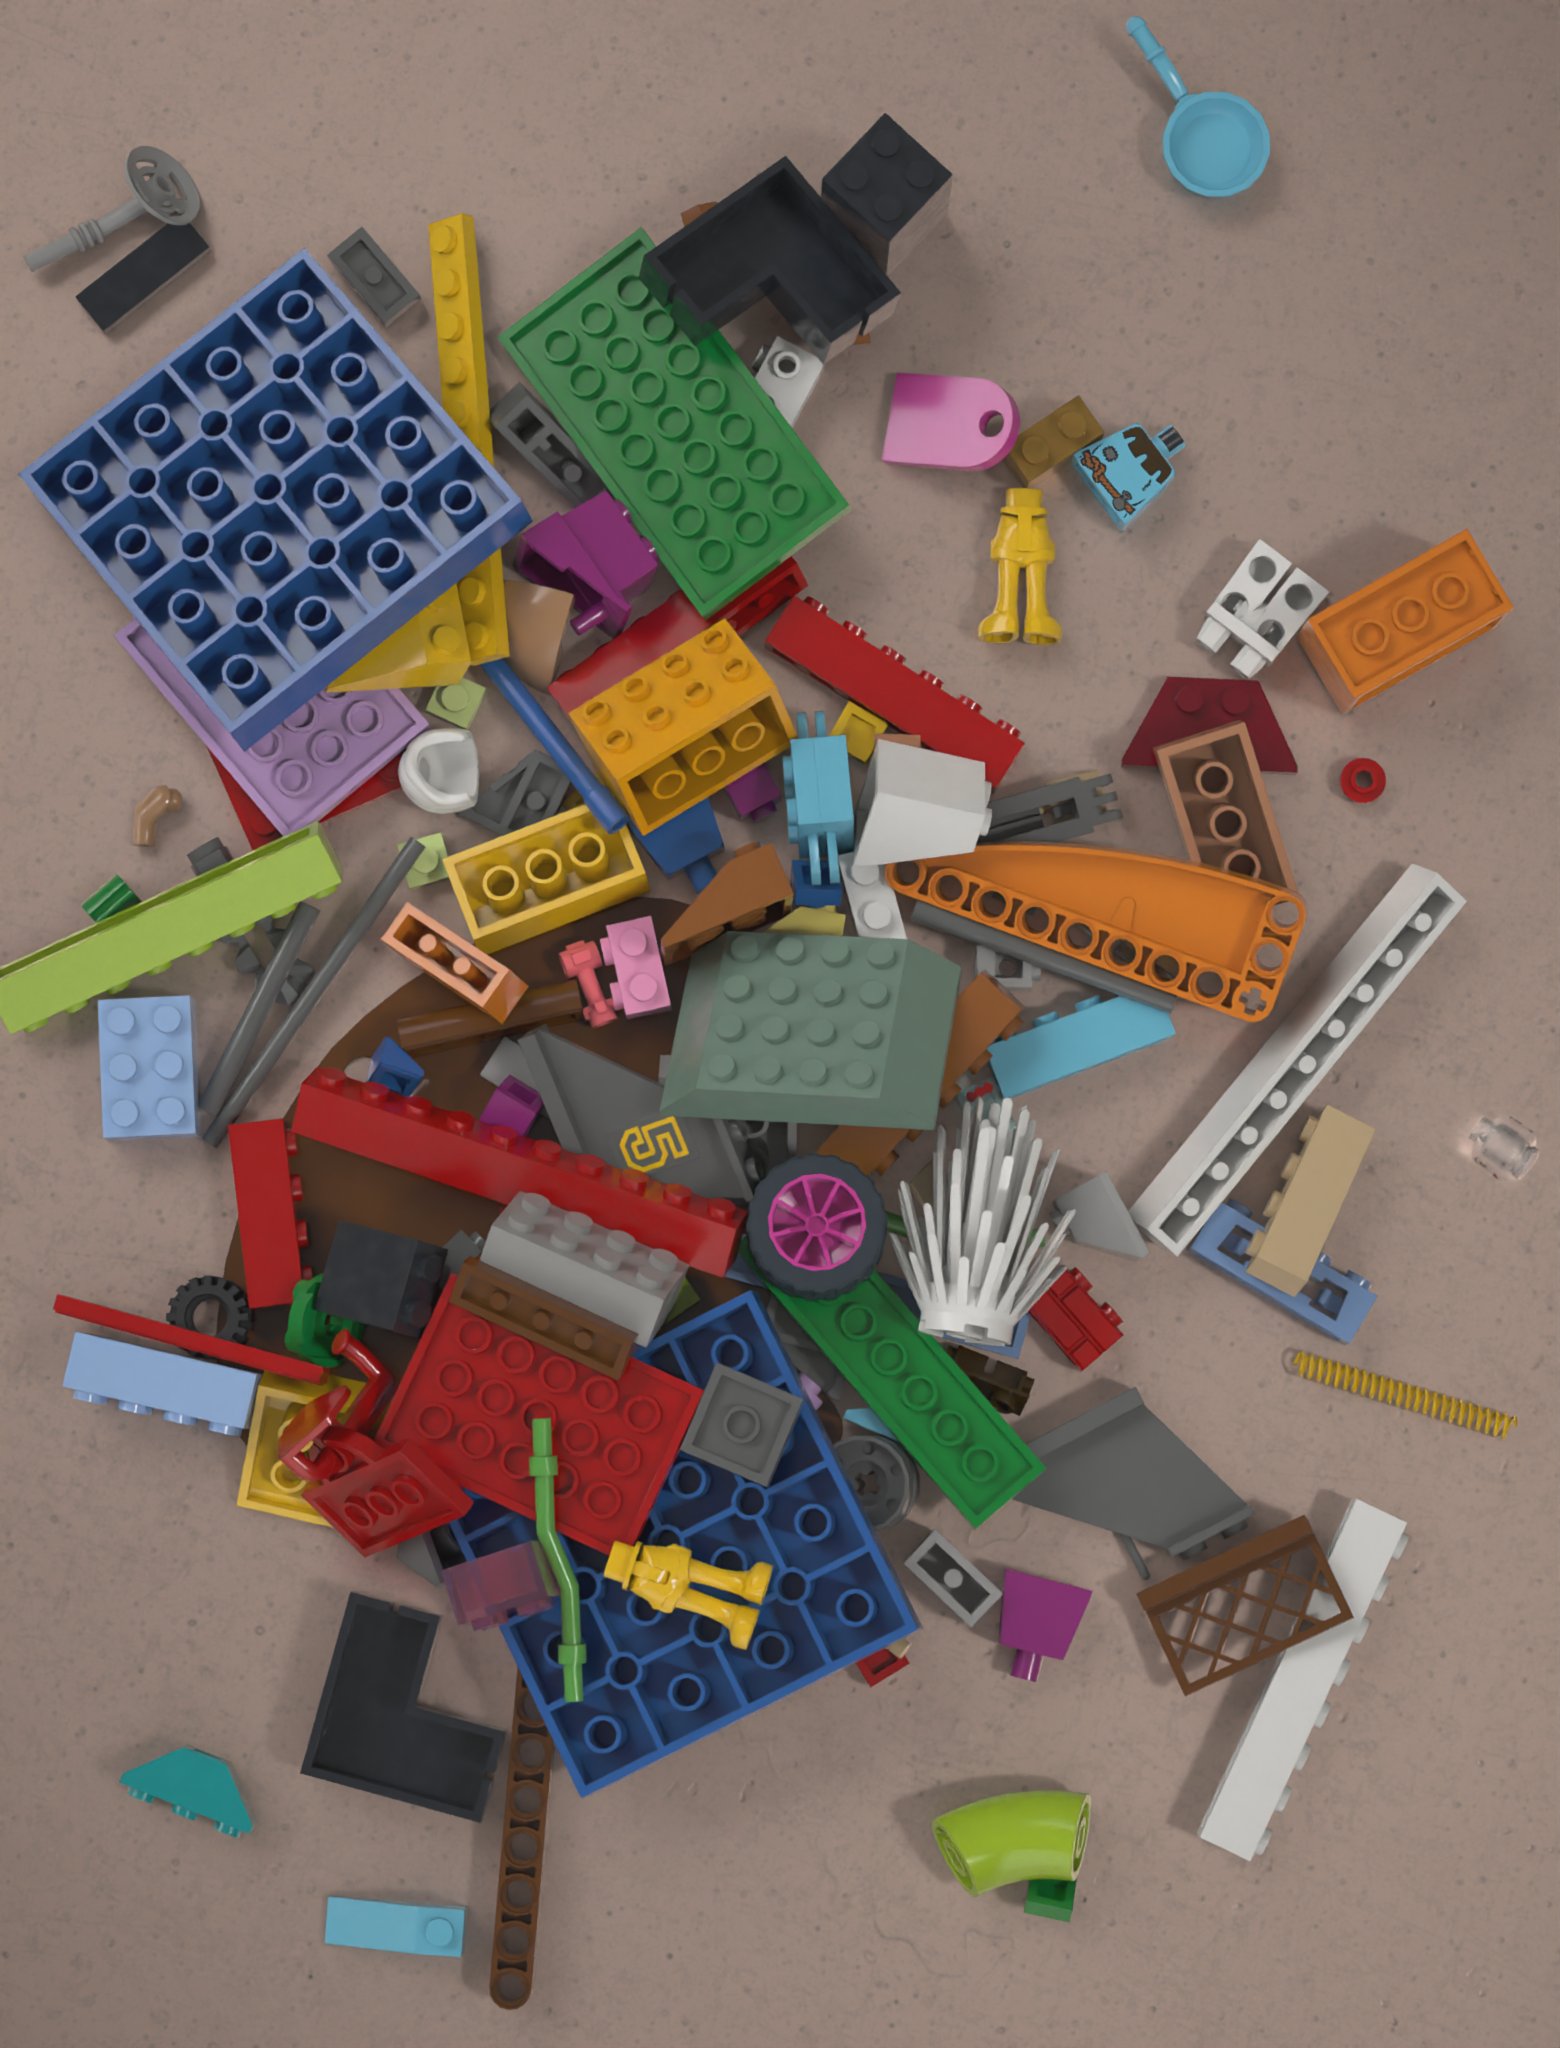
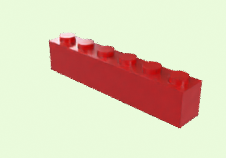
M790 556L707 620L701 616L682 589L671 594L666 602L648 615L635 620L627 630L616 638L599 646L591 656L573 669L563 672L555 682L546 688L559 710L575 729L568 713L584 702L594 698L724 618L737 635L740 636L809 585L798 563Z
M793 596L765 639V649L848 702L856 704L889 723L888 727L898 734L920 735V748L985 762V781L991 782V793L994 795L1024 748L1025 742L1019 739L1021 732L1002 719H998L996 723L990 721L980 714L983 708L963 694H960L957 699L942 690L945 684L928 671L922 669L917 674L904 666L906 658L894 649L883 645L880 650L865 641L868 634L855 624L845 620L843 625H840L827 616L830 610L816 599L807 596L803 601L797 596Z

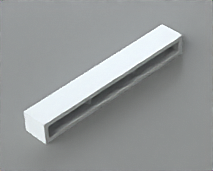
M1351 1499L1325 1557L1351 1609L1354 1619L1279 1654L1198 1828L1196 1835L1248 1861H1251L1254 1853L1260 1856L1263 1854L1272 1834V1830L1267 1828V1824L1273 1811L1281 1813L1291 1794L1292 1788L1287 1786L1286 1783L1292 1770L1295 1768L1300 1771L1309 1756L1312 1746L1305 1742L1313 1726L1320 1729L1328 1715L1331 1703L1325 1701L1330 1688L1332 1684L1340 1686L1347 1674L1351 1661L1345 1659L1349 1647L1352 1642L1357 1644L1361 1642L1369 1626L1370 1619L1364 1616L1371 1600L1380 1601L1388 1585L1390 1577L1384 1575L1386 1567L1391 1558L1396 1560L1400 1558L1407 1544L1409 1535L1403 1533L1407 1522L1358 1499ZM1321 1571L1317 1584L1329 1588ZM1315 1589L1306 1615L1325 1621L1341 1613L1333 1595ZM1297 1617L1289 1632L1288 1637L1292 1636L1293 1630L1298 1619ZM1304 1620L1300 1632L1316 1624Z

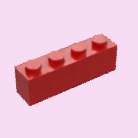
M283 1118L228 1125L249 1309L252 1310L292 1305L293 1290L296 1284L301 1280H311L314 1278L312 1266L304 1265L302 1247L309 1246L306 1219L298 1220L296 1202L304 1201L301 1174H293L291 1156L298 1155L297 1134L291 1132L292 1128L287 1129V1121Z

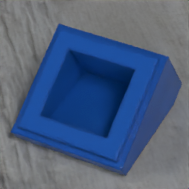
M385 1036L371 1058L366 1082L381 1083L388 1087L389 1091L409 1097L422 1080L425 1071L395 1041Z

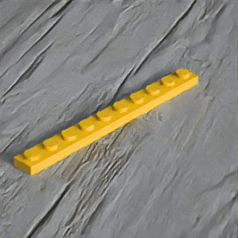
M459 213L428 224L442 406L445 412L494 467L474 216ZM500 547L457 582L471 657L470 665L473 666L510 656Z

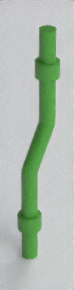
M533 1418L534 1456L529 1457V1473L535 1479L536 1530L538 1539L560 1588L562 1644H558V1664H563L565 1702L583 1701L582 1663L587 1662L586 1643H581L579 1584L555 1530L553 1475H558L557 1455H552L551 1418Z

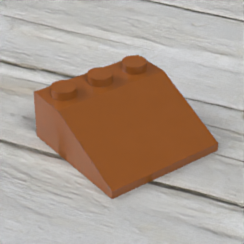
M756 841L744 845L733 852L736 858L729 860L661 938V961L664 968L690 958L694 952L727 931L752 932L783 919L791 913L794 893L772 843L761 847L760 842Z

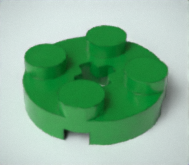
M319 1274L311 1280L304 1279L299 1281L294 1287L288 1331L285 1335V1346L288 1351L296 1353L302 1361L331 1368L345 1361L339 1359L343 1356L341 1353L335 1355L332 1352L331 1347L336 1335L342 1329H348L351 1336L361 1341L365 1325L313 1310L323 1274ZM330 1315L329 1324L324 1325L326 1316Z

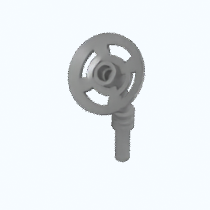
M140 146L133 149L125 158L124 174L127 184L135 197L97 220L87 219V225L83 222L79 223L77 230L74 227L69 228V234L24 255L23 257L29 270L34 272L76 250L82 253L85 251L86 245L89 248L94 247V241L101 244L104 242V236L147 211L158 219L172 225H186L196 218L200 210V197L194 181L179 162L162 150L150 146ZM147 162L153 164L154 167L144 166L138 170L136 163ZM168 175L179 187L183 199L176 198L174 185L167 177ZM143 176H149L151 178L145 181ZM175 211L181 214L179 216H169Z

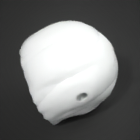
M433 729L419 734L407 745V749L399 761L398 775L402 789L414 804L427 812L439 814L460 812L475 806L478 800L480 770L478 768V750L472 733L466 729Z

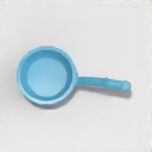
M1139 16L1130 17L1126 23L1128 35L1132 36L1145 54L1146 61L1153 65L1175 103H1178L1163 133V156L1172 176L1187 190L1205 197H1229L1248 189L1262 175L1270 155V133L1261 113L1246 99L1228 92H1204L1199 95L1196 93L1189 95L1178 72L1165 54V47L1160 46L1146 26L1147 22Z

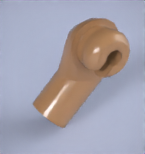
M167 785L156 786L137 803L134 810L132 845L155 847L157 820L165 812H177L181 807L182 796L177 789H169Z

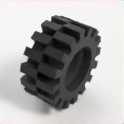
M215 1276L195 1277L188 1280V1284L185 1286L181 1285L176 1290L178 1294L175 1298H170L168 1305L171 1306L170 1313H166V1321L170 1322L171 1325L199 1332L193 1321L197 1306L206 1300H217L226 1309L227 1323L221 1332L213 1336L244 1345L248 1341L249 1337H247L249 1330H253L254 1322H251V1315L254 1314V1310L249 1309L248 1295L236 1283ZM179 1347L180 1349L188 1352L187 1354L194 1357L208 1360L221 1359L218 1357Z

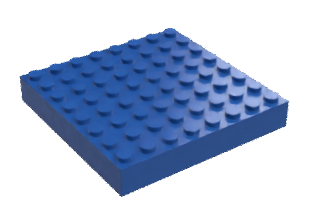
M305 248L286 261L18 474L38 501L244 752L533 522L523 501Z
M752 1290L651 1340L647 1347L641 1345L632 1356L705 1390L717 1362L805 1399L769 1487L680 1450L638 1540L643 1545L667 1547L671 1544H677L678 1546L687 1547L692 1551L691 1558L726 1570L748 1571L758 1562H765L773 1566L762 1605L747 1601L741 1596L695 1582L689 1584L690 1588L726 1602L760 1610L746 1650L734 1647L730 1641L729 1630L722 1623L712 1618L676 1607L672 1613H664L653 1609L649 1601L629 1590L630 1587L626 1591L622 1589L623 1583L603 1577L609 1559L608 1555L556 1531L579 1584L581 1643H586L587 1662L582 1663L583 1701L565 1702L563 1664H558V1644H562L560 1588L538 1539L536 1521L462 1487V1491L474 1503L465 1516L449 1522L581 1798L591 1796L924 1629L759 1294Z

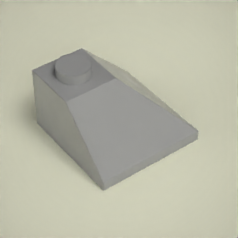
M1107 1171L1052 1202L1056 1210L1049 1214L1056 1228L1067 1211L1076 1209L1075 1215L1063 1232V1234L1070 1235L1073 1243L1134 1262L1150 1254Z

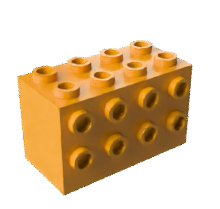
M725 618L568 713L594 769L609 790L614 793L617 801L643 836L791 747L790 739H799L776 684Z

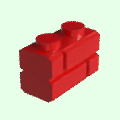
M1074 1267L1070 1272L1066 1269L1029 1309L1028 1313L1031 1314L1032 1318L1078 1371L1082 1372L1124 1335L1118 1329L1124 1322L1107 1302H1104L1100 1307L1088 1294L1093 1286L1079 1269Z

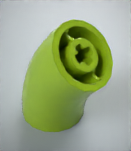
M1030 1790L1005 1793L954 1808L932 1819L931 1827L936 1843L948 1867L964 1890L972 1897H978L992 1889L1025 1880L1059 1879L1074 1881L1080 1871L1087 1843L1091 1798L1089 1793L1065 1790Z

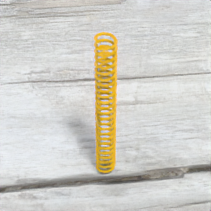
M1304 1350L1298 1353L1293 1365H1298L1301 1359L1298 1375L1302 1377L1310 1361L1307 1375L1308 1380L1312 1379L1319 1363L1316 1377L1317 1383L1321 1381L1327 1368L1326 1386L1330 1384L1336 1370L1335 1388L1339 1386L1345 1372L1344 1391L1347 1390L1354 1374L1351 1389L1353 1394L1356 1392L1363 1377L1360 1391L1361 1396L1365 1395L1372 1379L1369 1393L1370 1399L1374 1397L1381 1381L1378 1401L1383 1400L1389 1386L1387 1404L1392 1402L1398 1388L1396 1407L1400 1406L1407 1390L1405 1410L1409 1409L1416 1393L1414 1413L1418 1411L1425 1395L1422 1414L1425 1415L1434 1397L1431 1417L1434 1418L1442 1402L1441 1421L1444 1420L1451 1404L1448 1421L1452 1423L1460 1406L1458 1426L1462 1425L1469 1409L1467 1429L1471 1427L1478 1411L1475 1426L1476 1432L1480 1430L1483 1419L1487 1414L1484 1433L1487 1434L1496 1416L1493 1436H1497L1504 1420L1501 1436L1503 1440L1506 1439L1512 1422L1514 1427H1518L1516 1415L1509 1419L1506 1412L1500 1416L1499 1411L1495 1410L1491 1414L1489 1407L1482 1411L1480 1404L1474 1408L1472 1402L1465 1405L1463 1399L1458 1400L1456 1403L1454 1396L1447 1400V1396L1442 1394L1438 1398L1436 1391L1429 1395L1428 1388L1421 1391L1419 1385L1412 1389L1411 1384L1407 1383L1403 1387L1401 1380L1394 1384L1392 1377L1388 1378L1385 1382L1384 1375H1380L1376 1379L1375 1372L1368 1375L1366 1369L1359 1373L1357 1366L1353 1367L1350 1371L1348 1364L1341 1368L1339 1361L1335 1362L1332 1366L1330 1358L1323 1364L1322 1356L1315 1359L1313 1353H1310L1306 1357Z

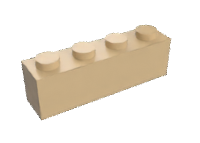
M1326 1104L1317 1118L1312 1115L1308 1116L1297 1138L1304 1142L1299 1155L1292 1152L1280 1175L1281 1178L1287 1180L1281 1193L1276 1190L1273 1192L1264 1209L1263 1215L1268 1217L1269 1221L1264 1231L1257 1228L1245 1251L1246 1254L1252 1256L1245 1271L1246 1273L1293 1297L1298 1294L1311 1275L1376 1131L1375 1128Z

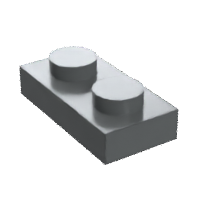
M363 227L359 228L327 255L330 262L385 327L421 299L420 294Z

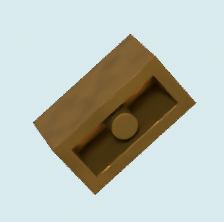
M1078 395L1019 434L1013 448L1003 460L1023 488L1033 489L1069 465L1075 453L1102 440L1104 431Z

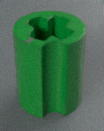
M115 873L81 904V907L97 923L142 901L121 877Z

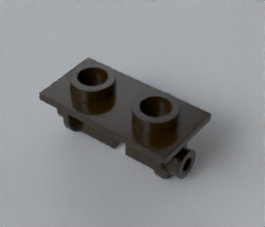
M959 1345L958 1348L948 1346L946 1353L997 1412L1021 1415L1035 1380L1027 1376L1028 1371L997 1360L993 1373L989 1374L984 1372L989 1356Z

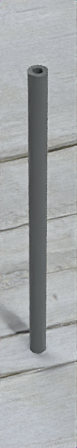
M413 837L409 838L202 1137L204 1141L215 1148L219 1146L228 1133V1125L235 1123L426 847Z

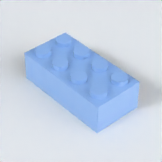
M75 1332L62 1386L74 1389L72 1397L74 1399L107 1405L108 1397L119 1400L118 1409L151 1415L153 1408L165 1410L164 1420L196 1426L198 1418L210 1421L208 1430L241 1436L242 1429H250L258 1384L263 1374L93 1334Z

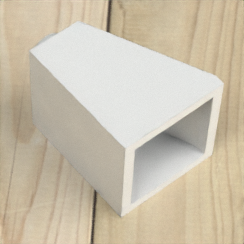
M878 739L854 811V865L866 867L974 852L979 835H987L992 818V809L986 808L991 793V782L985 781V762Z

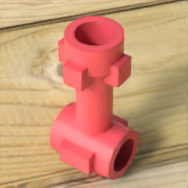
M584 940L566 946V950L558 953L567 979L577 976L588 1004L587 1007L583 1008L584 1020H589L592 1029L617 1020L613 998L605 1000L594 969L602 967V960L595 942L584 943Z

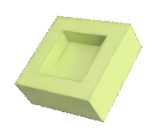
M462 678L459 685L436 686L425 711L454 726L468 730L487 690L485 687L465 678Z
M442 833L415 839L426 848L406 875L409 889L414 890L449 880L442 860L448 857ZM407 842L397 845L399 853Z

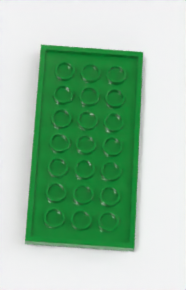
M640 227L497 338L613 496L621 500L632 517V522L640 533L652 543L662 563L701 616L707 620L850 512L852 508L722 333L718 330L695 346L671 318L672 304L663 308L641 282L638 276L643 257L654 249L656 245L645 230Z

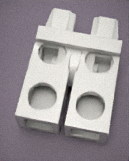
M1261 539L1258 540L1204 616L1206 621L1196 639L1198 644L1214 655L1228 637L1240 645L1242 649L1231 662L1230 667L1246 680H1250L1264 665L1269 667L1329 594L1327 589L1296 567L1269 604L1266 603V598L1289 571L1292 563Z

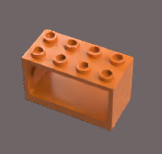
M1465 529L1310 617L1297 635V639L1339 711L1344 715L1498 627L1514 609V606L1469 530Z

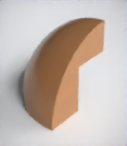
M503 580L510 654L509 657L503 659L522 682L539 692L550 695L546 687L555 682L564 653L562 641L574 606V594L532 583Z

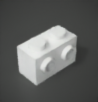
M777 336L772 347L765 344L762 346L752 365V369L758 371L755 379L793 428L824 371L825 364L823 365L816 356Z

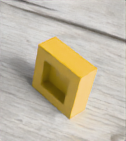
M849 701L829 736L846 735L847 754L866 765L874 751V734H884L889 723Z

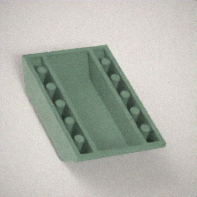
M727 931L691 955L660 1106L661 1116L935 1130L962 975L961 966L909 939Z

